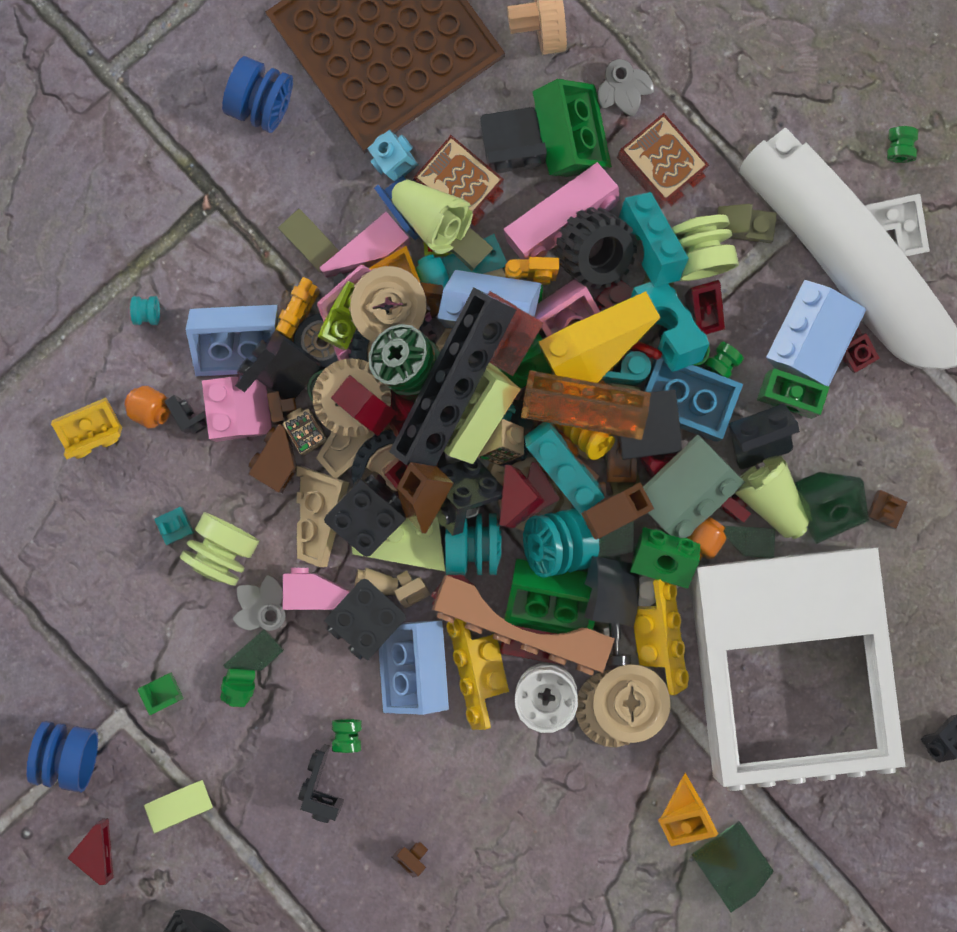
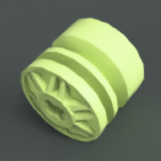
M700 216L672 227L673 232L689 258L680 281L712 277L739 266L735 246L720 244L732 236L731 230L724 229L730 224L728 216Z
M204 512L195 528L197 533L205 538L203 543L189 540L187 545L197 551V554L183 550L180 558L189 564L194 571L206 578L236 586L239 578L231 573L229 569L242 573L245 568L235 560L236 556L251 558L259 540L242 529Z

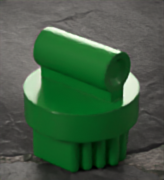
M229 668L221 684V701H224L230 707H245L255 690V670Z

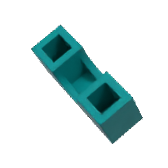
M651 192L626 197L619 218L633 229L631 233L636 235L637 241L642 240L644 247L642 267L653 287L680 281L689 258Z
M651 282L634 287L631 298L646 291L660 315V319L655 324L662 325L668 329V331L663 333L658 350L662 352V358L670 370L674 372L701 362L710 343L706 334L694 322L690 311L685 309L679 300L675 289L670 287L669 284L653 287Z
M548 419L524 436L528 450L580 515L605 498L601 485L586 466L578 462L568 448L566 441Z

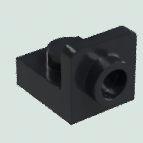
M173 395L164 401L181 431L187 434L190 432L197 434L207 428L206 412L204 411L192 418L191 415L194 414V411L186 399L181 400V398Z
M957 714L950 716L935 733L926 734L921 738L928 753L936 762L957 759Z

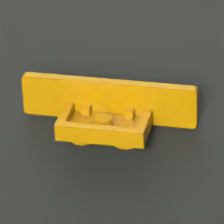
M655 579L653 585L656 606H638L634 623L638 661L641 666L665 667L669 695L675 696L688 687L689 674L684 660L685 645L682 641L680 630L681 616L678 612L676 601L677 587L676 585L663 582L661 579Z
M455 618L454 623L447 622V632L453 644V659L458 667L460 676L459 686L464 695L467 708L466 718L472 730H486L491 728L485 699L509 692L498 640L493 639L494 634L471 639L470 630L465 628L466 622Z

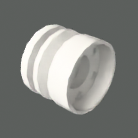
M538 663L529 667L521 675L515 692V708L520 720L529 728L540 733L556 732L565 728L573 720L578 708L577 686L572 675L564 667L554 663ZM545 688L551 689V694L555 695L550 696L548 701H544L543 695L538 694L544 693Z

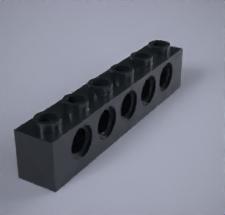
M473 287L389 451L391 454L408 466L410 462L437 465L517 309Z

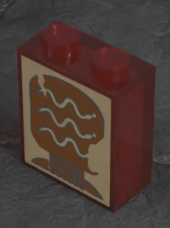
M665 113L660 115L623 146L617 156V159L647 193H652L661 209L668 203L671 207L678 203L685 196L683 191L690 185L692 188L698 186L707 177L704 173L709 167L706 160Z
M452 135L448 137L413 177L414 182L469 202L471 205L469 209L473 211L471 224L474 226L484 217L485 212L483 210L489 203L494 205L504 193L502 190L504 179Z

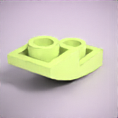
M201 780L144 805V808L155 834L211 810L213 806L204 782Z

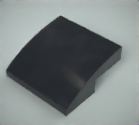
M675 389L615 397L622 460L679 453L682 450Z
M592 556L584 584L592 588L585 618L592 621L634 626L639 602L640 581L639 574L631 572V562Z

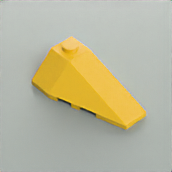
M645 291L565 327L539 341L540 349L567 399L570 400L595 387L602 377L621 360L623 355L660 319V315Z

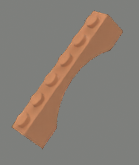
M447 575L442 580L432 610L438 612L437 618L450 623H454L455 618L466 622L465 628L479 634H482L483 629L494 633L493 639L506 644H510L511 639L522 643L520 648L536 655L539 650L550 654L549 660L565 665L567 660L577 664L576 670L592 676L594 670L603 673L615 638L588 628H579L570 632L552 635L536 634L522 630L497 615L483 600L474 585Z

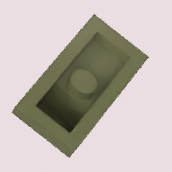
M753 204L718 207L717 215L728 216L730 224L724 229L731 230L732 236L730 238L770 244L773 242L777 213L752 210Z

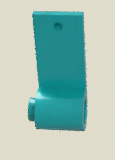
M495 234L484 238V240L493 250L473 271L454 254L444 258H434L433 254L425 256L417 261L419 266L415 270L420 282L442 285L444 289L455 270L484 274L505 268L507 260Z
M631 352L624 357L617 372L608 371L600 381L603 380L606 384L610 385L613 383L638 386L650 373L651 361L642 352Z

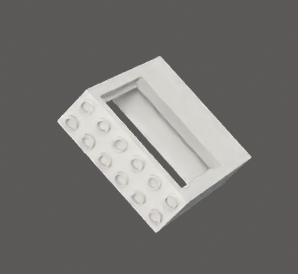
M854 548L697 566L690 586L713 777L723 787H727V790L737 791L746 789V784L757 783L758 787H772L776 785L775 781L787 780L788 784L805 783V778L817 777V780L827 781L836 779V774L847 773L848 777H862L866 775V771L877 770L878 774H891L896 772V768L905 767L878 548ZM863 635L877 749L740 764L726 650Z

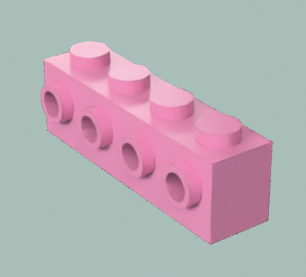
M597 162L505 227L503 230L506 241L520 259L545 257L547 252L557 245V238L562 236V233L559 231L562 226L566 228L569 224L567 220L571 216L575 218L577 217L576 212L580 210L587 212V208L594 207L597 210L602 208L609 212L620 200L619 187Z

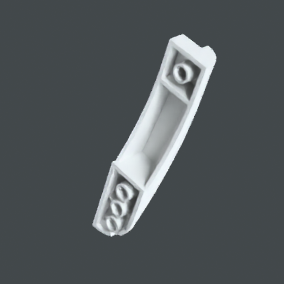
M786 127L769 141L763 140L743 161L739 173L797 235L834 282L841 294L865 307L866 311L861 321L894 356L911 366L921 369L925 367L939 370L957 367V327L898 245L839 176L807 143L802 145Z

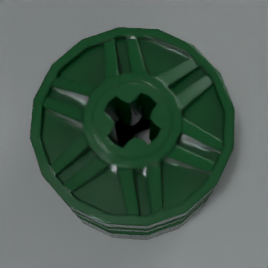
M399 324L391 326L380 333L373 342L369 353V368L376 379L407 401L415 402L441 349L412 325Z

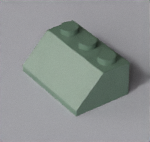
M697 435L643 488L654 507V510L648 513L670 535L687 538L733 495L745 481Z

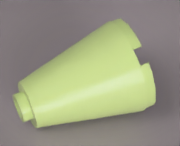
M411 180L397 183L392 190V203L435 253L443 254L453 249L454 247L450 244L456 238L461 241L470 227L473 211L469 209L470 203L464 199Z
M782 456L767 458L763 460L765 466L759 469L753 466L740 476L745 483L735 493L783 537L799 538L807 531L806 527L809 524V520L790 470Z

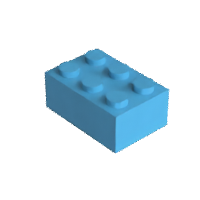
M661 357L659 360L654 359L642 394L675 389L680 428L718 442L725 435L743 384L694 365L672 372Z

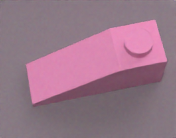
M385 212L324 263L320 270L328 278L336 276L340 272L342 274L353 272L359 265L369 268L405 246L409 250V237L392 217Z
M291 568V573L283 574V610H334L350 592V590L317 573H309V568Z

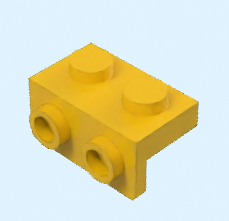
M106 397L56 418L51 422L65 448L64 456L66 459L74 456L76 459L85 457L91 453V449L100 445L108 447L119 440L118 438L121 436L122 426Z

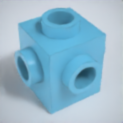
M391 130L378 136L374 143L367 148L374 157L371 163L380 174L384 173L393 181H396L401 176L405 177L419 165L410 153L413 147L403 135L398 137Z

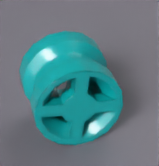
M133 296L131 298L130 316L133 325H141L143 322H149L151 325L159 324L160 303L157 296H150L148 299H142L140 296Z

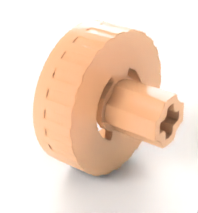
M533 0V3L507 6L511 34L537 30L542 55L566 52L567 37L563 0Z

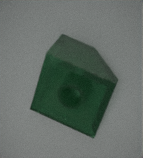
M819 471L795 482L809 520L807 527L816 544L869 521L864 481L860 477Z
M740 821L691 854L731 913L755 897L774 872Z

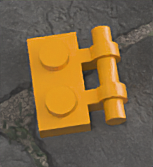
M529 257V259H512L506 263L504 273L506 278L519 280L527 278V280L541 283V285H549L550 281H556L559 271V258Z
M302 277L298 287L294 286L291 292L292 298L286 310L282 309L278 317L281 320L275 329L292 342H294V334L299 324L308 317L320 293L319 288L305 277Z

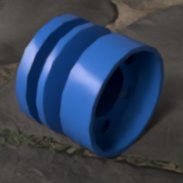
M243 56L234 66L228 79L222 101L223 113L240 121H245L251 114L250 121L252 126H261L262 130L272 133L278 127L288 108L293 89V76L284 72L280 74L276 68H271L265 75L264 63Z
M42 722L36 730L29 750L26 773L27 781L31 785L37 786L43 783L45 787L50 788L54 786L58 779L59 787L62 790L79 793L85 791L91 779L98 752V732L96 729L76 726L68 734L65 724L60 723L55 726L53 722Z

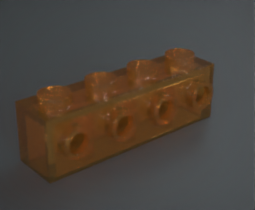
M529 371L521 418L642 440L649 412L651 393Z

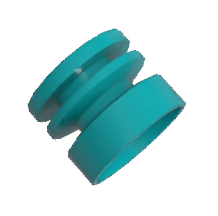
M576 508L562 510L557 513L551 512L544 515H535L530 517L525 523L523 547L526 559L531 569L540 577L545 578L560 575L567 571L574 572L588 569L592 556L598 557L599 539H594L583 516L580 515Z
M478 513L474 527H468L467 518L465 519L463 533L452 536L446 529V575H466L468 562L475 563L477 575H482V562H489V575H497V568L501 559V529L497 521V513H489V527H482V513Z

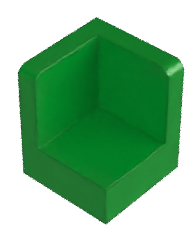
M172 672L137 688L149 716L184 699Z

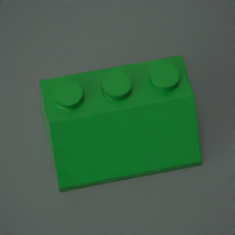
M556 79L532 91L540 127V136L546 146V165L549 175L564 177L580 175L597 162L604 170L612 168L594 84Z
M516 559L504 620L514 626L556 634L570 632L579 628L593 630L595 621L584 617L592 591L591 587L584 585L588 572L567 571L560 575L543 578L536 575L527 560Z

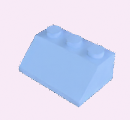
M460 270L454 271L443 290L437 317L445 328H453L474 287L517 309L503 337L530 341L541 283Z
M804 280L766 358L775 369L829 387L864 316L865 307L830 287Z
M278 305L190 309L186 334L195 376L238 374L237 370L246 358L251 360L254 356L252 352L261 340L266 342L275 331L280 322L278 318Z
M417 621L402 623L379 648L383 713L424 715L449 710L443 622Z

